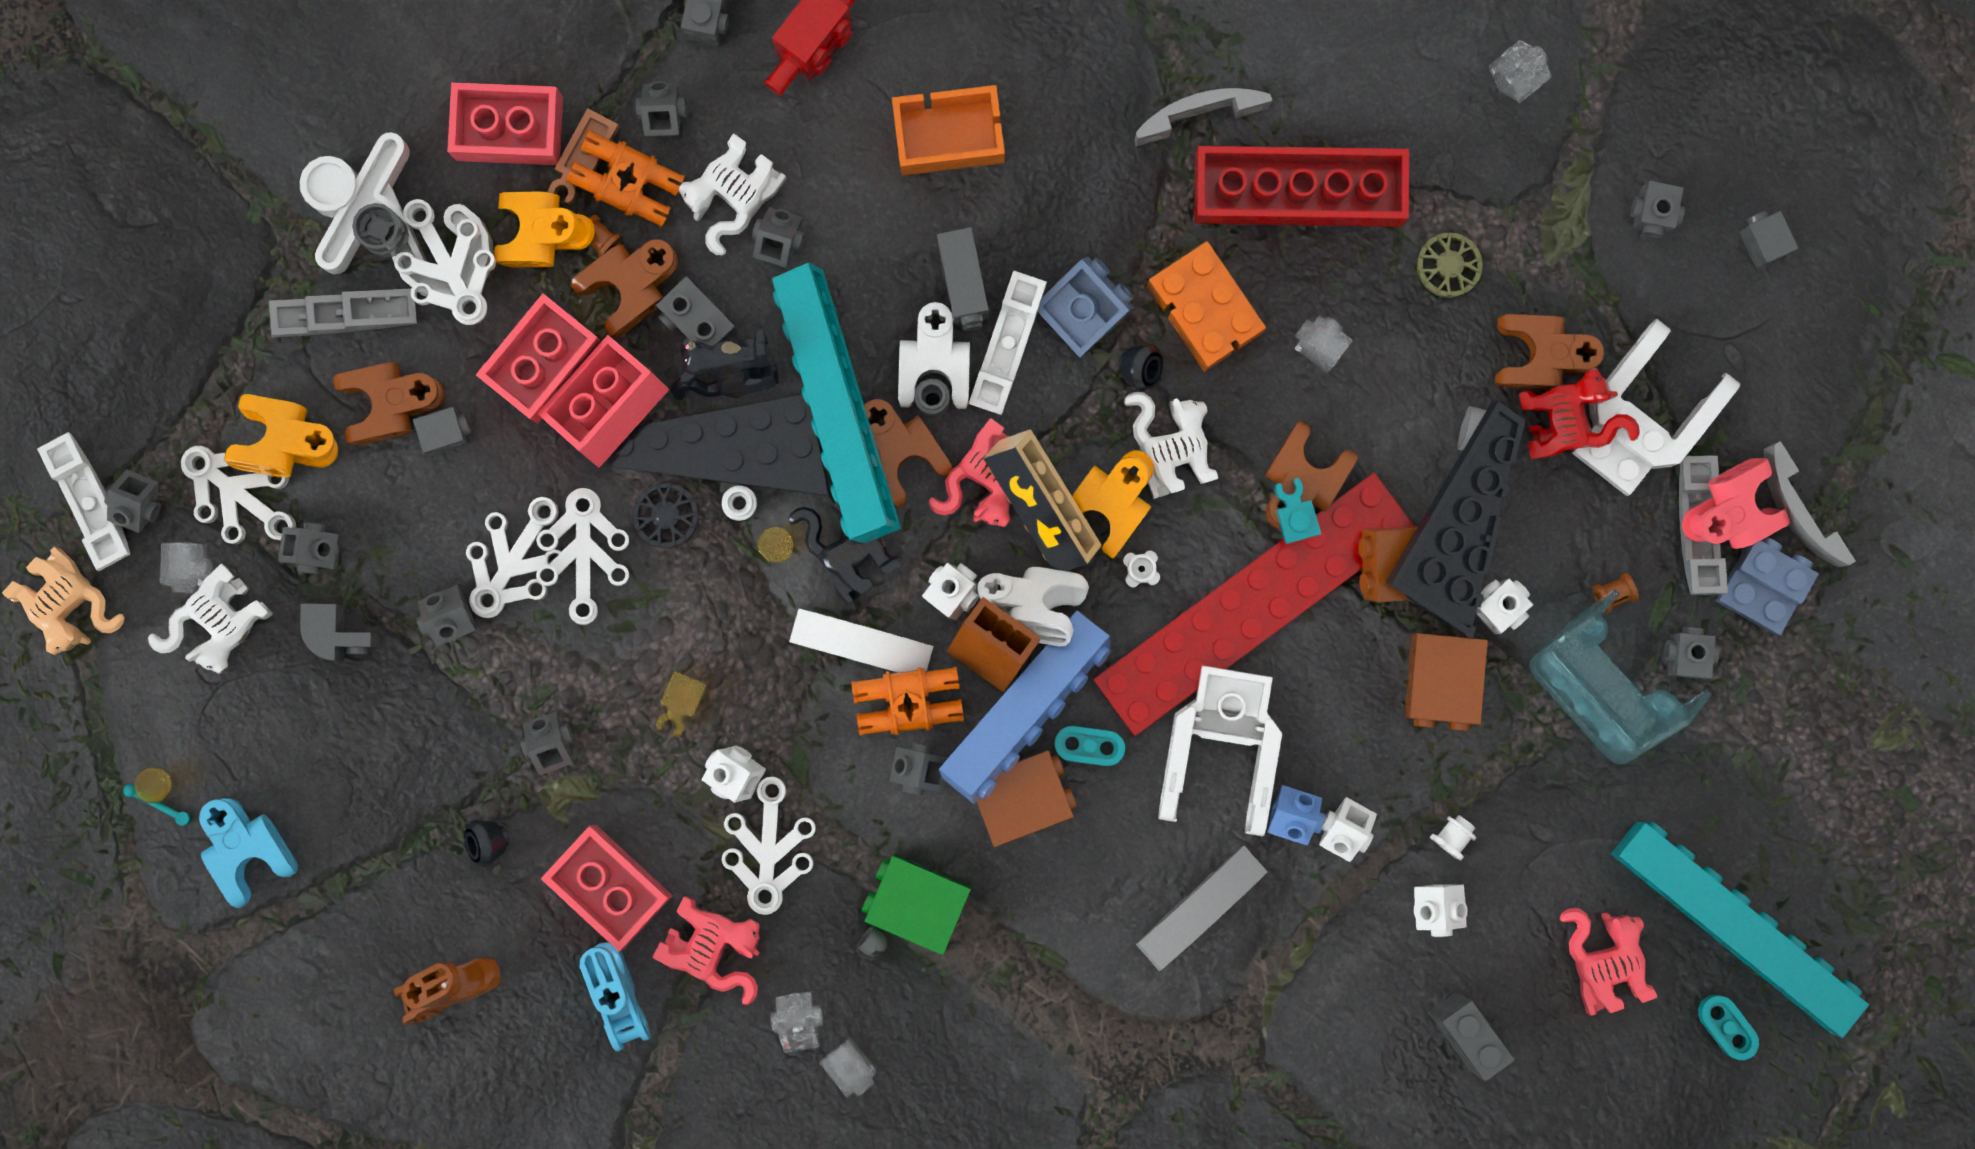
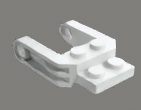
M1655 319L1647 327L1606 379L1610 390L1617 391L1618 396L1601 404H1588L1590 419L1593 423L1591 428L1593 433H1600L1606 421L1613 416L1627 414L1634 418L1639 425L1640 434L1638 439L1631 441L1627 431L1624 428H1620L1610 444L1600 448L1586 447L1574 449L1572 452L1573 455L1626 496L1631 495L1650 469L1667 468L1680 464L1740 386L1738 381L1729 374L1724 373L1721 376L1723 377L1722 381L1709 396L1701 399L1672 438L1668 431L1636 406L1622 400V393L1671 331L1670 328L1658 319Z
M1201 666L1196 699L1174 715L1158 819L1177 821V805L1180 792L1182 793L1191 737L1193 734H1197L1201 738L1248 746L1258 744L1245 833L1264 836L1282 738L1281 731L1267 713L1273 677Z

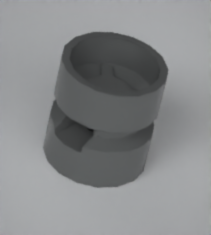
M378 203L368 204L359 209L354 216L352 224L354 236L360 244L376 256L384 258L393 257L402 252L406 247L409 238L408 227L403 219L386 205Z

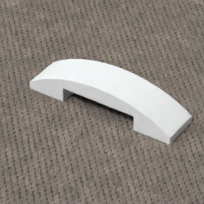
M1013 270L995 329L968 404L1002 415L1045 290L1046 281Z
M68 432L39 447L37 450L51 478L58 481L85 537L82 539V542L95 569L101 571L129 556L130 551L122 527L107 521V505L104 503L106 491L72 434Z
M798 609L789 641L790 643L897 673L917 670V667L925 668L926 672L934 647L803 609Z

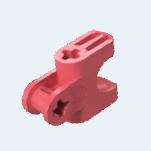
M1751 458L1712 478L1708 485L1713 497L1691 508L1683 517L1682 530L1686 538L1691 541H1706L1712 544H1720L1729 540L1731 548L1739 549L1753 545L1788 526L1790 518L1786 509L1780 510L1768 507L1759 510L1755 502V493L1758 486L1772 475L1769 460L1767 458Z

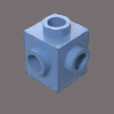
M1282 785L1271 809L1267 833L1308 846L1313 833L1319 834L1325 820V814L1320 812L1322 798Z

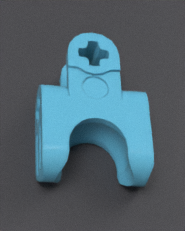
M232 798L212 800L202 807L199 821L213 845L201 852V858L231 906L241 908L250 900L251 891L245 881L244 871L245 866L252 858L256 857L266 861L272 871L278 876L291 877L297 873L298 864L272 821L266 815L262 814L251 821L242 805ZM225 810L227 816L223 818L224 822L220 823L217 817L221 815V811Z
M609 942L599 943L597 946L590 948L580 959V969L594 1006L601 1012L605 1024L604 1028L613 1049L616 1052L621 1051L624 1048V1043L639 1037L643 1041L651 1039L650 1029L636 999L635 985L622 951L619 952ZM609 992H612V993L618 992L619 995H620V998H619V999H618V997L611 998ZM634 1026L631 1029L621 1031L622 1029H625L627 1027Z

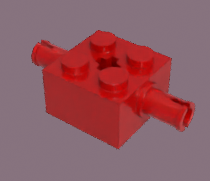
M801 0L772 37L777 56L782 61L768 79L764 81L765 85L777 95L782 96L798 73L810 81L816 74L822 75L831 63L830 55L837 47L843 48L853 34L851 31L852 22L849 8L855 0Z

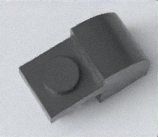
M301 604V635L306 646L315 655L327 660L344 661V648H346V654H368V648H379V634L344 632V605Z

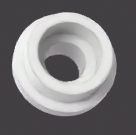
M745 486L731 487L722 498L724 513L736 521L750 518L757 507L755 494ZM738 497H743L746 500V506L741 510H737L733 506L734 500Z

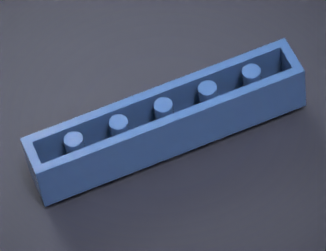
M1076 611L1069 619L1074 630L1070 642L1066 646L1047 644L939 768L942 779L971 803L975 804L979 798L984 800L992 793L997 785L995 782L996 778L1003 771L1008 773L1016 765L1020 758L1018 753L1026 744L1031 746L1037 741L1043 731L1041 726L1049 717L1053 720L1061 713L1066 705L1064 702L1066 697L1072 691L1077 693L1087 682L1088 676L1086 674L1094 665L1097 667L1101 666L1110 655V636L1079 611Z

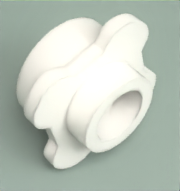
M1147 551L1145 554L1135 555L1134 553H1128L1125 555L1123 563L1127 566L1128 572L1125 581L1130 587H1136L1140 583H1149L1150 585L1158 583L1160 574L1156 572L1157 554L1153 551ZM1144 566L1145 571L1139 572L1138 567Z

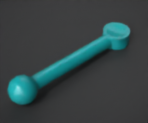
M127 784L123 789L126 797H136L174 817L178 825L184 826L191 821V815L188 812H177L138 791L134 784Z

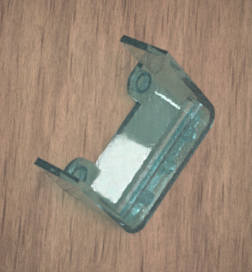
M1614 589L1581 612L1546 643L1530 660L1529 668L1534 678L1609 760L1618 764H1626L1689 725L1711 697V694L1706 690L1684 705L1671 693L1664 690H1654L1643 696L1598 646L1608 635L1607 622L1601 615L1618 597L1619 592Z

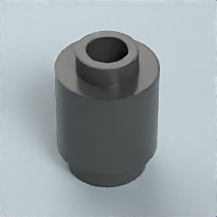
M927 379L917 386L914 397L916 407L921 414L929 418H936L942 416L948 410L950 394L947 386L942 381ZM936 395L940 401L937 405L930 406L926 403L927 397Z

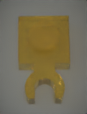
M674 671L660 704L669 707L667 713L658 718L656 729L662 730L667 720H673L676 724L673 736H681L684 731V721L682 719L684 714L691 717L695 716L708 685Z

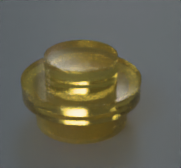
M772 527L761 534L758 541V549L766 560L782 562L791 555L793 540L786 530Z
M149 768L137 776L134 788L141 800L148 803H157L169 795L172 782L164 770Z

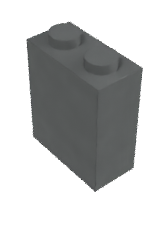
M972 227L937 234L938 250L954 328L962 327L964 332L980 329L983 327V322L989 321V310Z
M1454 992L1427 1012L1468 1070L1485 1082L1515 1061L1473 1001L1465 996Z

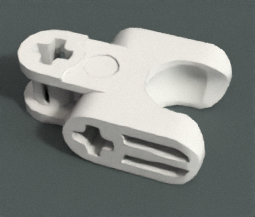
M929 303L919 312L917 341L900 340L898 400L901 407L909 408L914 404L915 390L919 381L925 375L931 373L941 374L948 379L952 386V400L956 408L966 409L968 406L970 342H953L952 313L942 303ZM934 314H938L940 320L945 321V323L939 324V330H932L931 324L926 323V321L932 320Z
M1042 567L1028 568L1023 578L992 573L983 577L977 587L980 598H986L1041 637L1038 643L1054 646H1066L1070 642L1074 630L1071 621L1066 615L1051 611V609L1061 605H1080L1085 600L1089 589L1085 578L1078 573Z

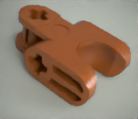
M659 239L650 240L633 254H630L623 244H619L572 279L571 288L576 294L585 296L604 286H614L619 289L621 294L619 308L607 319L605 330L611 338H620L658 309L656 305L664 297L657 287L677 271L679 265L678 257L669 244ZM657 253L663 256L662 258L665 261L661 266L655 263L653 258Z
M1506 314L1497 318V329L1501 334L1521 338L1530 349V359L1527 365L1504 368L1495 375V385L1498 387L1551 390L1562 385L1563 374H1585L1587 370L1595 368L1603 360L1604 349L1600 340L1591 335L1564 334L1565 318ZM1583 348V353L1589 354L1590 357L1584 362L1582 356L1576 355V352Z
M395 362L339 373L333 377L335 389L349 394L366 392L372 402L369 416L363 422L346 428L344 433L346 444L365 445L410 434L413 432L410 416L432 412L438 409L445 399L444 387L438 380L424 373H415L401 377L399 365ZM423 386L430 389V392L425 393V399L418 397V393L423 392Z
M874 399L864 405L869 422L872 420L871 413L875 410L879 414L884 412L887 414L884 417L885 424L883 426L873 423L872 425L870 424L894 506L900 508L906 503L905 491L898 481L899 468L905 461L912 458L922 459L928 462L938 475L947 477L953 470L950 461L918 415L903 424L892 406L884 400Z
M1300 420L1292 428L1267 470L1265 477L1277 484L1281 483L1283 492L1287 495L1294 493L1295 489L1292 481L1299 478L1303 485V492L1300 496L1301 503L1312 500V504L1315 507L1326 512L1355 465L1358 454L1350 449L1345 450L1336 458L1333 465L1328 468L1318 469L1311 466L1304 456V445L1311 430L1307 423ZM1274 492L1266 507V518L1274 528L1281 530L1276 510L1280 509L1277 505L1282 506L1284 502H1281Z
M483 957L476 958L460 966H455L453 962L436 963L407 979L405 984L394 989L395 997L402 998L406 1015L402 1017L403 1024L411 1025L428 1020L456 1003L471 1001L493 990L500 984V969L494 958Z

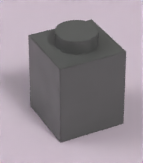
M1767 210L1747 219L1749 225L1739 231L1756 269L1799 249L1781 211L1770 216Z
M454 407L413 419L422 452L430 457L470 444L468 434L472 433L470 421L466 414H461Z

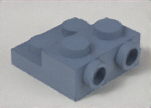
M1089 257L1082 258L1042 297L1037 311L1080 358L1135 309L1131 304V301L1134 299L1133 295L1122 284L1119 283L1115 286L1108 279L1107 275L1110 271L1098 258H1095L1093 261Z
M1766 537L1744 548L1727 579L1728 593L1719 594L1715 601L1770 633L1779 636L1782 634L1797 605L1804 602L1819 573L1811 569L1813 563L1810 560L1797 554L1790 558L1780 552L1783 547L1780 543Z

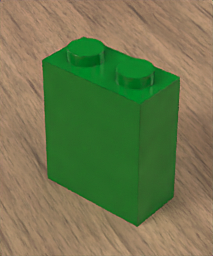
M895 854L892 855L890 861L883 859L876 875V879L881 880L876 894L869 892L862 908V912L867 913L864 922L943 955L971 887Z

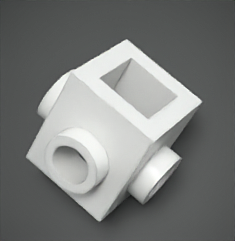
M949 563L944 567L939 566L930 576L928 582L931 585L922 597L948 618L957 620L963 611H970L979 599L977 594L978 584L974 581L977 575L962 563L958 567Z
M1495 579L1481 591V594L1484 596L1481 608L1477 607L1476 614L1494 634L1503 633L1509 626L1514 630L1529 617L1526 611L1533 606L1527 599L1530 593L1517 580L1512 582L1510 579H1506L1499 583ZM1503 600L1506 602V609L1503 606Z
M733 746L716 750L710 755L705 764L707 770L702 781L711 786V791L715 795L723 799H730L736 803L751 799L766 768L752 760V755L747 750Z
M1346 797L1335 813L1329 810L1326 814L1321 829L1324 833L1319 845L1351 862L1358 851L1364 853L1369 847L1374 836L1371 830L1377 814Z
M1432 884L1414 887L1416 930H1431V936L1445 937L1453 936V929L1467 927L1464 884Z

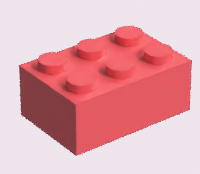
M451 82L447 152L456 161L557 165L561 155L564 97L557 87Z
M542 294L477 372L476 376L530 420L538 424L542 417L537 413L602 341L545 294Z
M607 335L537 414L579 452L600 468L670 389Z
M596 824L589 826L541 878L546 885L619 952L629 945L673 897L669 891Z

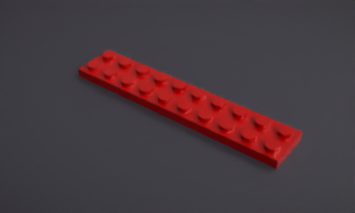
M1372 473L1334 501L1326 512L1321 511L1316 515L1321 535L1285 545L1284 539L1093 679L1094 683L1134 736L1198 690L1202 665L1227 669L1363 568V560L1359 554V541L1362 538V529L1414 526L1375 473Z

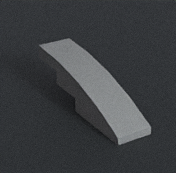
M411 289L342 292V295L305 296V299L271 300L268 303L272 338L343 333L417 324L415 301L411 297Z
M1245 846L1240 847L1215 872L1211 873L1187 897L1183 898L1136 944L1137 947L1161 971L1245 895L1267 873V870Z

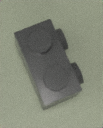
M686 0L681 23V30L685 39L719 46L721 35L727 33L729 25V14L726 13L728 3L733 0Z
M687 276L656 305L662 312L658 319L672 333L678 329L686 337L682 342L685 346L691 341H700L710 346L731 339L738 332L728 318Z

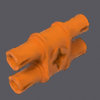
M589 129L580 150H584L608 162L607 166L610 168L607 173L604 172L601 175L574 161L570 168L572 172L568 173L565 181L593 193L595 201L599 202L601 200L624 211L626 216H632L634 213L662 227L666 220L663 216L668 215L670 207L642 195L643 191L641 188L643 184L649 182L676 196L680 188L679 185L680 183L682 184L685 176L658 164L655 156L651 155L649 157L627 146L625 141L615 143ZM631 167L629 178L633 183H628L623 189L619 190L621 178L617 176V173L622 174L627 168Z
M957 666L926 672L925 668L917 667V670L892 674L887 671L886 674H883L882 678L851 681L854 704L878 699H886V702H890L888 710L856 714L859 736L891 731V734L899 735V732L918 729L930 731L935 724L964 721L961 699L930 704V701H926V696H928L929 692L960 689ZM905 693H908L912 701L910 710L905 705Z

